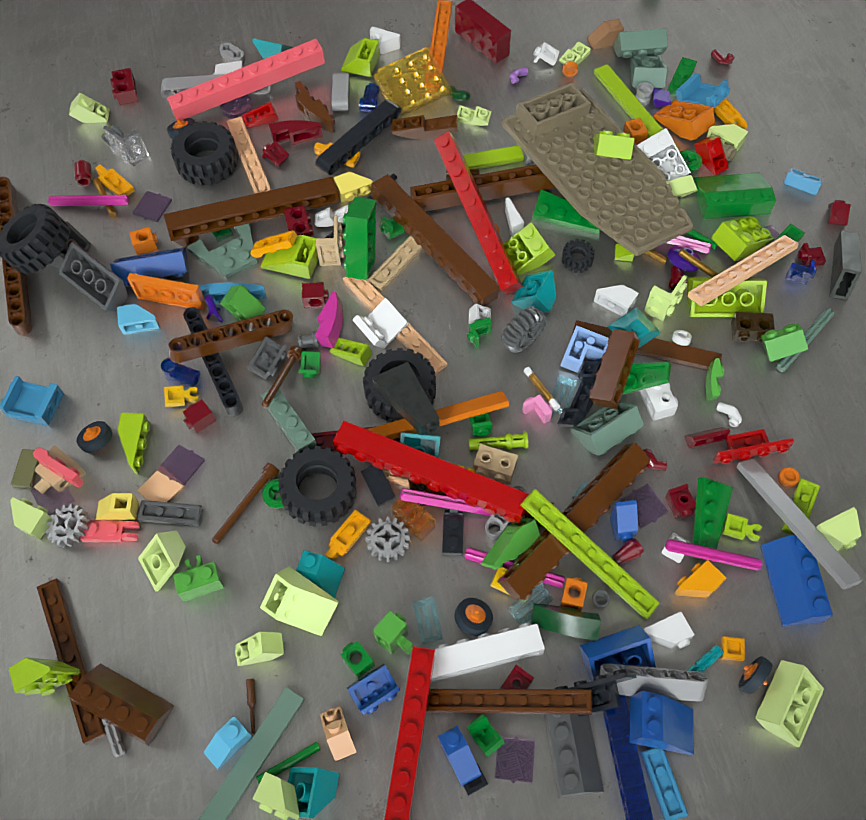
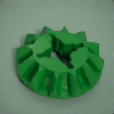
M692 150L680 151L684 161L688 160L685 163L691 173L693 170L697 171L701 167L702 158L698 153Z
M274 479L265 485L262 497L269 508L272 507L278 510V508L284 506L281 497L275 498L274 492L279 493L280 491L279 479Z

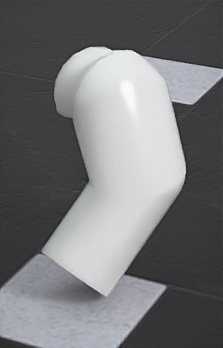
M719 402L717 411L728 414L730 426H739L742 422V417L737 408Z

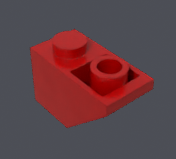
M720 136L707 137L694 144L696 153L702 158V164L713 175H717L729 168Z

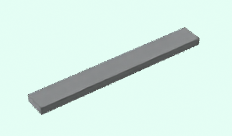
M755 459L739 462L737 465L738 470L844 590L860 584L863 579Z

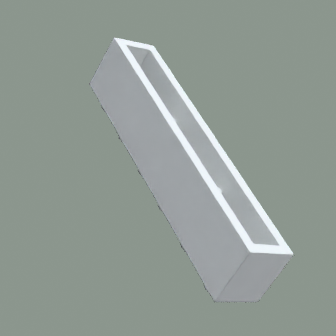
M525 623L520 625L518 629L511 630L510 628L499 630L498 634L490 636V633L479 635L478 639L469 641L467 638L457 641L455 645L448 646V644H442L437 646L431 683L543 654L545 648L538 625Z

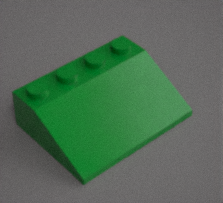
M759 172L693 177L703 219L771 214L776 203L772 186Z

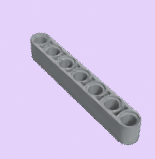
M225 74L164 78L162 80L161 96L167 99L169 96ZM271 85L247 95L267 94L270 92Z

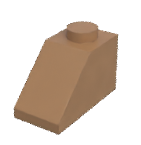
M619 18L604 21L587 37V40L592 50L613 46L619 32H624V28Z

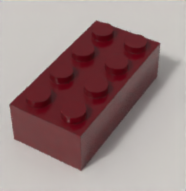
M464 0L455 6V32L458 35L462 36L495 64L509 56L511 30L473 0Z

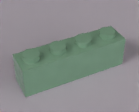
M279 389L266 409L296 452L302 453L303 449L309 447V450L315 449V446H317L316 440ZM268 391L260 395L262 401L264 400Z

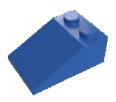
M641 691L631 696L629 743L694 755L693 709L664 695Z

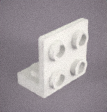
M386 298L368 317L356 315L353 319L373 345L385 349L408 325V321Z

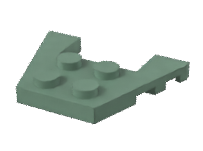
M249 223L235 226L234 228L240 236L211 251L207 250L201 240L187 246L189 253L196 255L199 260L206 262L213 270L227 279L257 264V258L250 254L254 244Z

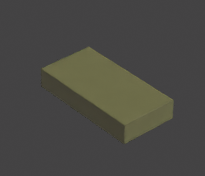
M21 450L11 481L13 487L33 488L37 475L35 468L39 464L33 455L34 450Z

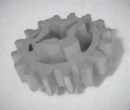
M72 503L69 506L64 504L62 510L56 509V515H50L52 520L46 523L49 526L45 530L49 534L47 539L54 545L65 548L66 545L72 547L73 541L80 542V535L85 536L83 531L89 528L86 525L90 521L86 517L88 513L79 505L75 506Z
M386 517L385 522L379 518V524L372 523L373 530H367L369 535L366 537V543H369L367 549L372 550L371 554L373 557L378 554L379 561L383 557H386L387 562H390V557L398 560L397 555L404 556L403 549H409V544L407 543L410 542L408 528L403 529V522L397 524V518L393 522L390 521L389 517Z

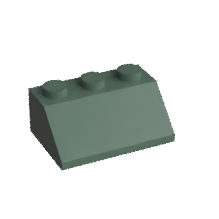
M663 28L619 32L613 43V49L618 57L623 56V58H630L635 55L639 57H644L648 54L662 55L668 48L667 30Z
M620 401L617 409L601 407L584 418L576 427H570V429L589 452L599 456L605 454L614 445L620 444L629 435L635 434L638 429L644 426V423L636 405Z

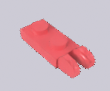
M36 448L33 455L42 466L77 488L83 485L84 481L80 478L81 473L74 467H65L66 464L57 457L54 459L43 448Z
M90 520L86 523L89 528L83 531L85 536L80 537L82 542L123 543V541H137L138 535L125 533V529H139L140 523L135 521Z

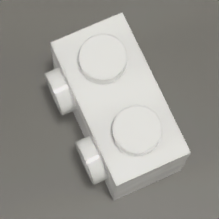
M669 383L639 390L653 421L675 414L678 400L672 395Z

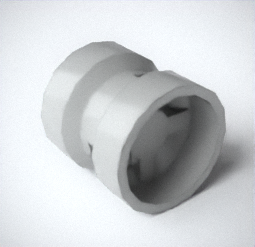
M642 82L637 86L635 97L643 106L648 105L651 101L653 93L652 84Z

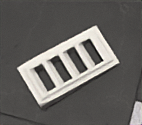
M508 197L505 199V213L512 237L524 228V221Z

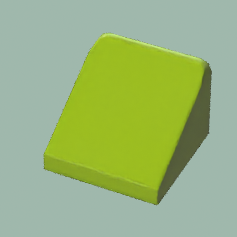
M616 244L615 260L632 262L634 254L622 245Z

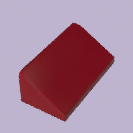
M718 427L685 435V440L689 448L724 441L729 435L730 429Z

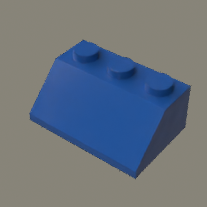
M640 625L599 638L598 641L593 640L580 645L583 664L591 682L593 677L600 675L603 664L656 668L651 638Z

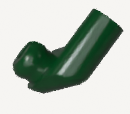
M454 86L448 88L449 94L455 101L462 102L470 99L469 92L464 90L457 91Z

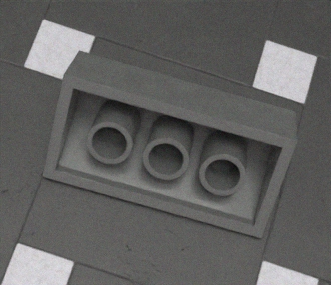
M71 242L58 274L105 311H117V307L124 306L128 294L123 280L76 243Z
M544 714L558 798L604 792L589 715L580 717L578 714Z

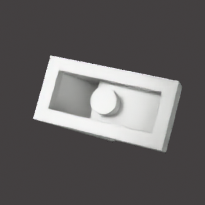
M371 27L370 39L379 40L380 54L401 48L400 34Z

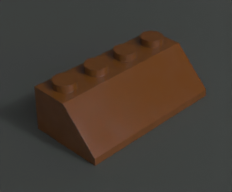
M99 664L85 674L68 696L78 706L147 746L150 745L174 708V705L103 664Z

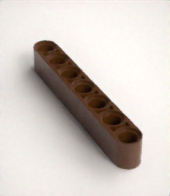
M280 310L174 338L168 344L169 358L174 363H182L262 341L265 337L272 338L287 334L292 330L293 314L289 310Z

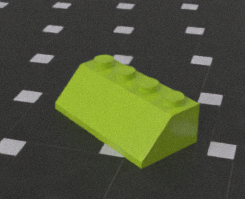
M688 277L687 300L690 317H733L735 312L764 313L767 281L761 277H749L703 306L688 298V292L713 277Z

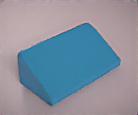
M790 168L784 184L816 195L823 180Z

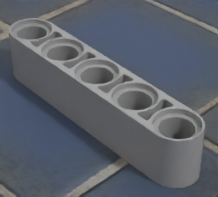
M603 664L601 666L600 675H606V677L613 676L614 671L626 669L628 673H636L637 678L617 683L619 695L633 696L641 691L664 695L674 700L697 702L703 701L705 697L708 677L701 672L620 664Z

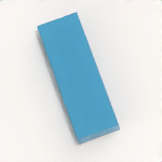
M652 748L640 752L664 820H677L689 816L665 751Z

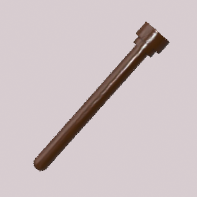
M292 346L287 352L288 360L262 401L264 408L269 407L293 364L301 360L303 350L300 347Z
M269 462L266 463L262 468L263 475L212 538L213 543L218 544L266 482L279 474L278 468Z

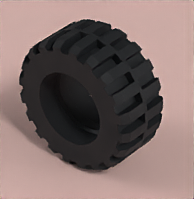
M202 121V123L195 122L191 126H185L184 130H180L177 133L178 136L175 135L172 140L170 149L176 169L184 180H188L192 184L197 183L200 186H203V184H207V186L212 185V183L218 184L222 179L226 180L229 174H232L237 167L238 152L231 132L220 124L218 125L215 122L208 123L207 121ZM215 150V152L208 156L195 157L196 154L202 151Z
M32 204L30 207L27 206L24 210L17 212L3 226V230L0 232V257L20 273L31 274V272H38L39 269H44L46 265L51 264L61 254L62 249L66 247L70 234L68 224L48 205Z
M397 348L394 351L389 349L386 350L385 354L380 353L376 355V360L372 359L369 362V367H366L364 371L363 386L367 404L376 416L381 414V419L385 421L391 419L392 422L404 419L374 389L372 377L406 362L409 363L433 405V399L436 397L435 370L427 358L423 359L421 353L417 352L415 354L414 350L407 349V351L403 350V348Z
M315 446V449L309 450V447L304 448L302 453L298 451L294 453L293 459H288L285 462V468H282L280 471L278 485L285 510L289 511V515L293 519L297 517L298 522L305 524L307 521L309 526L316 527V523H321V526H327L329 521L335 523L339 521L338 517H344L348 513V509H351L354 504V499L356 498L355 470L350 466L348 458H343L342 453L339 451L334 453L332 448L326 447L321 449V446ZM322 473L331 476L337 482V488L330 496L316 500L307 498L300 493V483L309 475Z

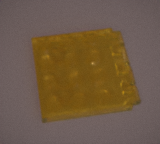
M429 46L377 69L378 72L373 75L384 100L388 99L401 107L402 110L399 117L452 93Z

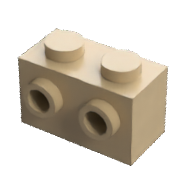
M480 444L473 463V469L477 474L493 478L500 483L510 484L517 465L518 455Z

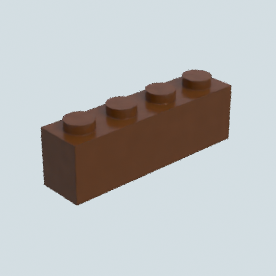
M613 329L612 335L608 338V346L606 352L602 355V363L596 373L595 384L590 390V399L596 406L618 408L640 344V339L635 332Z

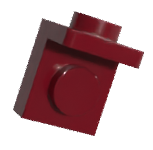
M276 141L271 145L268 143L262 150V158L265 159L267 157L277 167L290 155Z
M803 243L798 251V259L802 262L803 267L821 266L826 262L821 247L809 248L808 243Z

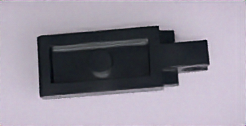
M445 510L443 517L442 555L463 556V511Z

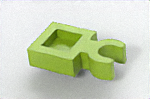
M728 513L725 518L722 534L743 540L746 535L750 540L758 541L760 536L755 535L753 530L760 531L762 526L759 524L748 525L747 518Z

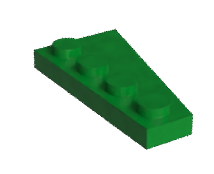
M542 189L540 190L532 219L595 234L600 233V229L581 216L567 200Z
M670 362L632 364L623 394L669 383Z
M706 477L698 478L693 544L717 549L733 487ZM693 557V558H696V559H700V560H703V561H707L706 559H701V558Z

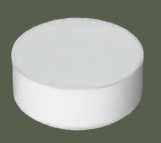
M684 330L674 331L672 337L673 342L683 346L689 345L692 339V335Z

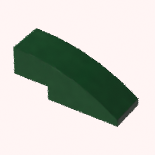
M534 603L531 625L537 624L539 628L555 633L598 641L601 619L597 613L580 612L572 607Z

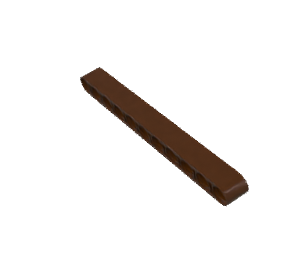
M0 177V232H2L3 226L9 222L11 217H14L19 212L16 190L7 177ZM2 258L8 321L18 335L24 336L32 330L26 273L18 272Z

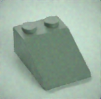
M635 55L630 57L632 87L637 89L638 84L648 82L652 84L653 88H665L668 68L662 56L647 55L639 57Z

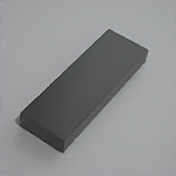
M141 500L138 521L199 527L203 507L202 505Z

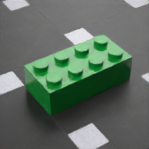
M355 197L352 204L349 203L348 212L344 213L343 224H346V229L343 233V239L346 240L343 254L346 255L344 270H346V277L367 281L376 260V200Z

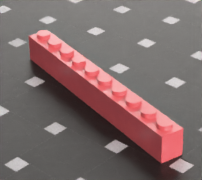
M314 39L169 96L167 100L176 120H184L324 64L323 50L317 39Z

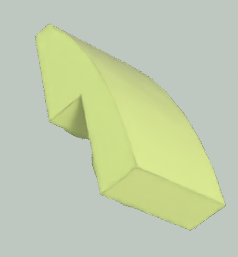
M578 41L571 50L568 49L559 62L562 64L575 62L579 65L591 53V48Z
M460 105L457 112L458 122L477 126L488 125L492 111L478 106L473 110Z
M692 175L666 182L670 184L671 192L677 197L681 196L682 198L697 192Z

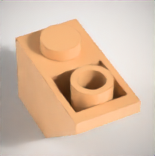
M341 706L328 709L320 714L325 736L334 760L337 761L356 753Z

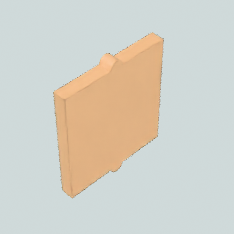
M161 466L137 492L147 501L170 502L185 485L176 478L175 474L169 473Z

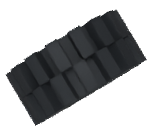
M576 239L575 242L570 240V243L567 242L565 244L561 259L564 267H569L568 271L571 272L574 269V273H577L578 270L582 273L584 270L587 271L589 267L591 268L595 250H593L594 247L590 246L589 242L585 244V240L582 239L579 242V239ZM580 253L584 258L576 259L571 254Z

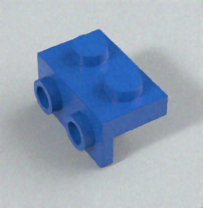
M382 664L348 686L347 690L362 715H364L365 713L371 714L376 711L378 705L383 701L388 702L394 699L400 688L395 683L385 664Z

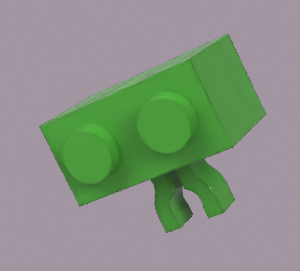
M242 285L232 286L220 302L239 321L261 316L266 310L262 302L253 297L249 290Z
M788 324L782 329L769 330L764 335H761L764 350L770 362L808 350L803 329L799 324Z
M198 555L196 556V568H194L189 559L185 560L189 570L173 575L177 594L183 601L224 588L220 570L215 562L203 565L202 557Z
M389 611L373 630L375 641L391 655L398 647L409 655L414 644L406 639L408 636L406 619L397 612L394 614Z

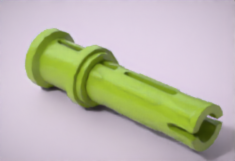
M524 431L523 434L507 433L505 436L469 438V450H478L480 444L492 448L506 447L508 450L517 447L528 449L527 431Z

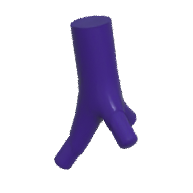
M211 295L206 296L205 300L209 308L206 318L210 319L212 314H214L222 323L224 320L218 312L220 308L215 305Z

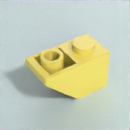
M352 172L334 177L341 202L352 201L355 197L365 196L371 192V185L373 183L371 179Z
M112 493L98 502L96 520L137 521L139 501L133 493Z

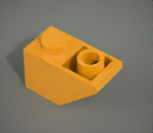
M709 560L703 564L699 562L691 569L693 574L689 578L684 576L678 581L677 585L679 587L675 594L677 596L708 598L725 581L726 577Z

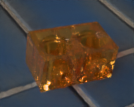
M399 498L391 506L393 516L400 522H403L404 526L420 541L435 528V518L418 503L403 501Z

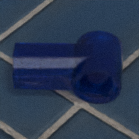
M375 83L366 85L364 95L359 101V112L370 113L378 106L377 99L380 90Z
M170 358L162 361L161 369L168 381H178L191 387L197 385L200 371L174 363Z

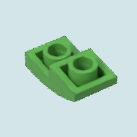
M719 358L714 359L708 367L705 382L707 401L717 399L721 393V386L717 381L723 377L724 366L720 363Z

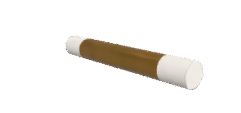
M526 367L524 373L554 410H558L560 408L559 403L531 368Z

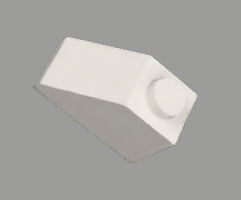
M624 285L600 288L596 291L594 302L623 316L631 311L639 293Z
M678 612L643 629L651 638V642L670 649L676 646L681 649L691 643L690 639L695 635L682 612Z

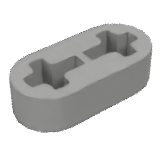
M227 42L220 45L219 49L223 58L229 62H245L242 50Z

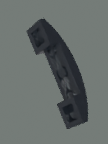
M584 362L578 375L581 380L579 388L570 408L563 409L557 423L558 426L576 427L586 417L594 403L590 399V390L595 384L596 373L600 369L601 362Z

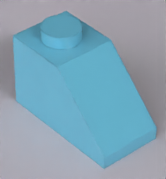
M126 304L117 307L118 326L123 335L160 328L155 315L137 304Z
M233 716L216 732L205 749L204 754L219 770L253 736Z

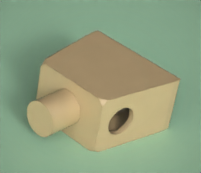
M54 445L49 450V455L54 459L57 457L66 464L65 467H74L81 473L80 478L86 474L78 463ZM40 463L35 468V472L42 479L34 488L42 495L50 487L61 493L72 485Z

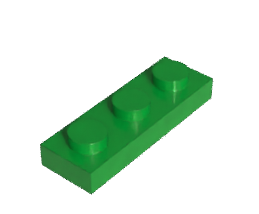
M682 57L667 89L671 95L677 96L676 90L692 76L697 61Z

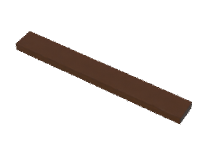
M578 320L575 322L574 330L577 325L608 338L612 335V331L608 327ZM656 338L638 348L636 354L708 370L710 363L714 359L719 358L721 363L722 358L721 353L683 346Z
M56 578L37 586V591L58 661L80 670V673L73 677L71 682L65 684L68 695H70L80 679L88 671L60 581ZM70 699L83 744L86 745L107 735L101 718L78 706Z
M430 689L427 713L592 715V690Z

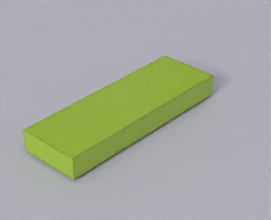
M800 478L792 501L809 519L820 485ZM784 522L781 531L789 535H795Z

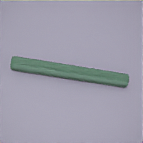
M826 308L804 333L807 346L835 314L830 308ZM801 352L782 358L776 365V369L780 372H785Z

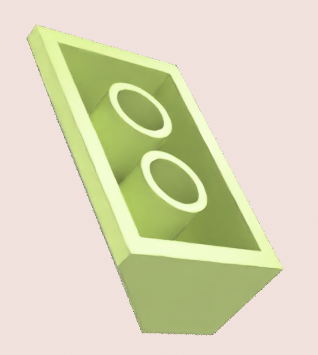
M781 660L778 668L775 670L773 680L766 690L764 700L757 710L756 719L767 731L800 748L824 688L806 666Z

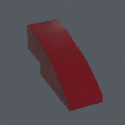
M288 120L269 123L273 142L282 143L290 141L291 145L323 137L321 124L318 122Z

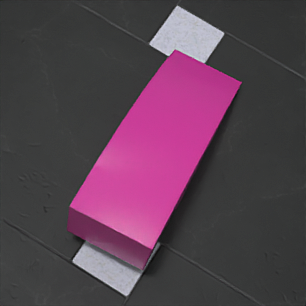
M332 291L317 318L320 327L315 334L321 346L329 348L335 347L343 322L342 302L335 291Z

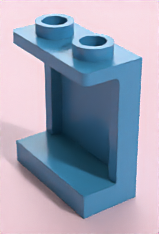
M694 73L676 90L678 101L712 106L714 109L729 95L730 88L728 80H724L719 86L701 83L700 74Z
M15 376L13 382L9 385L5 397L1 400L0 409L7 417L49 426L64 393L57 384L50 383L49 387L24 382L19 376Z

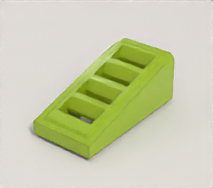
M338 338L335 347L329 350L331 354L360 366H365L372 355L368 344L344 338Z

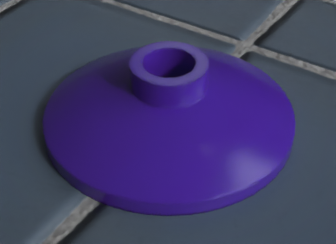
M674 246L669 249L668 258L673 265L685 271L698 270L697 267L678 255L679 251L683 248L701 261L694 251L682 246Z

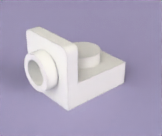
M543 42L540 47L537 46L535 49L533 62L536 63L541 58L553 66L557 62L560 51Z

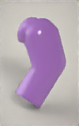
M527 67L516 69L509 75L512 84L519 82L518 77L528 75Z

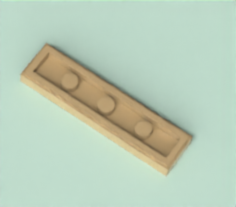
M410 235L369 277L368 281L382 292L423 248Z

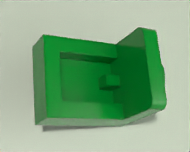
M385 216L381 217L380 230L389 240L406 233L403 226L395 222L393 218L388 220Z
M490 318L478 319L474 323L469 324L467 338L470 343L473 342L475 348L479 347L480 336L491 333L492 322Z
M302 351L301 369H299L298 373L303 374L304 378H315V375H320L321 352Z
M489 413L469 418L473 436H485L492 433V421H490Z
M484 714L474 719L467 726L472 740L486 757L490 756L505 743Z

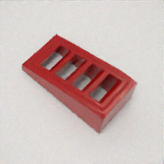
M271 101L242 115L247 129L279 120Z

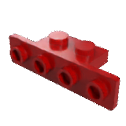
M764 429L729 435L725 438L729 450L718 452L713 461L714 463L721 462V464H727L736 459L743 461L757 455L764 457L773 452L784 453L790 450L794 440L790 438L769 442Z

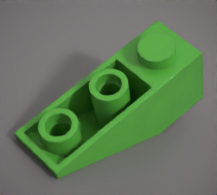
M522 517L520 523L515 521L507 525L481 562L482 566L499 569L505 562L515 560L520 554L525 552L540 536L535 519Z

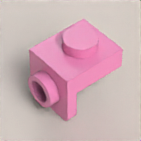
M540 394L536 397H529L524 401L522 409L524 414L534 410L544 424L551 421L552 407L543 400Z

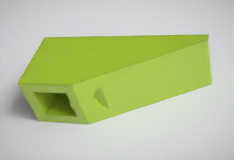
M121 412L117 430L129 466L135 474H138L139 468L143 465L142 454L143 450L147 447L146 436L147 432L150 431L151 424L144 413Z

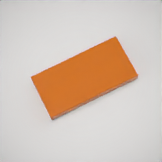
M132 273L128 275L127 279L140 300L184 308L196 307L201 311L206 310L207 304L199 285Z

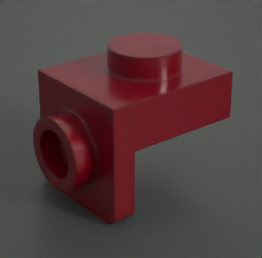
M835 200L828 204V208H830L828 224L847 226L851 204H845L846 201Z

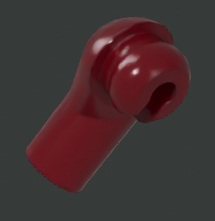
M717 49L711 52V56L719 64L730 65L735 59L733 54L728 53L725 57Z
M643 449L651 460L646 465L647 468L666 471L667 461L657 460L650 449Z

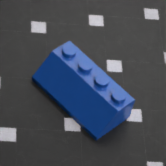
M186 247L118 258L110 263L112 272L123 280L125 286H130L127 279L129 273L167 279V276L174 275V277L185 276V273L189 270Z
M789 535L762 544L761 550L782 627L825 622L833 616L817 560L796 535Z

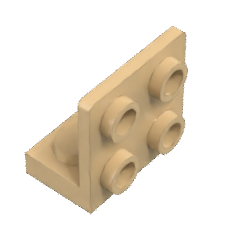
M334 216V238L316 239L320 266L341 265V258H344L342 222H338L337 216Z

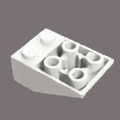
M667 129L660 131L637 145L663 172L666 182L691 173Z

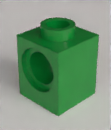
M358 640L354 644L352 642L347 644L342 649L343 653L340 654L342 660L357 679L375 666L373 659ZM355 654L362 655V659L358 663L351 662V657Z

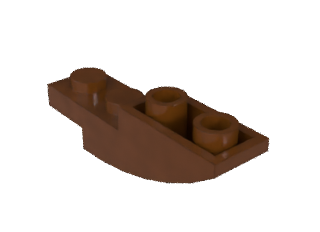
M301 81L295 82L296 103L301 113L309 121L320 123L322 129L331 133L335 132V119L333 115H329L327 106L323 105L320 99L315 100L313 96H310L307 86H303Z
M424 115L392 120V134L404 138L434 140L448 131L450 133L458 132L457 115L425 119Z

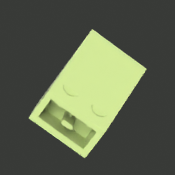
M289 566L275 574L260 608L278 621L322 636L339 601Z

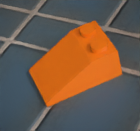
M673 100L671 105H666L653 114L654 119L679 137L690 141L696 140L700 135L707 132L711 126L715 125L713 107Z

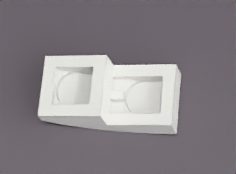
M348 205L334 212L329 207L315 214L316 227L334 226V216L338 217V222L343 223L344 213L348 212Z

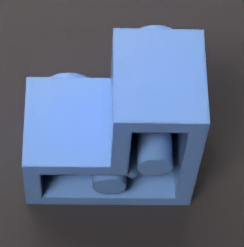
M576 325L560 366L578 373L584 357L602 363V355L606 352L608 346V337Z

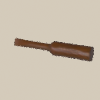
M246 679L251 733L255 734V680Z

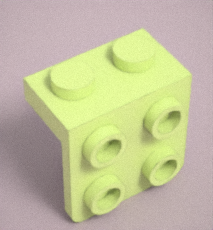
M683 275L671 294L654 285L644 312L661 321H664L667 315L671 316L675 309V304H679L684 295L683 292L688 285L685 283L687 276Z

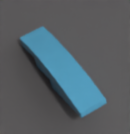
M248 283L199 285L204 299L206 296L211 295L215 304H219L229 289L237 285L245 286L249 293L259 300L267 299L264 286Z

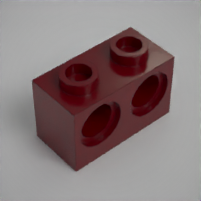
M131 68L112 71L113 78L110 79L112 88H114L112 94L114 99L118 100L119 105L139 102L135 78Z
M304 205L284 209L288 231H295L297 236L305 235L311 237L314 235L312 225H308V222H311L310 214L305 212Z

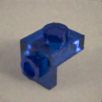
M811 260L808 267L792 263L785 279L807 285L809 279H813L816 274L817 268H814L815 261Z

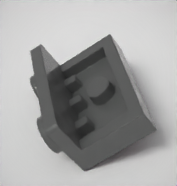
M265 337L246 368L266 380L269 375L273 376L277 371L278 366L276 364L278 360L282 361L287 354L284 351L287 345L284 343L281 346Z

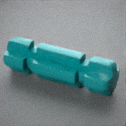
M714 645L709 652L707 651L687 671L703 673L723 655V650L718 645Z

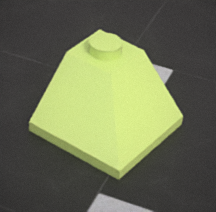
M854 507L816 527L837 551L842 548L846 550L851 549L857 545L856 540L862 536L857 510Z
M177 530L156 533L138 558L155 592L162 588L176 570L186 546Z

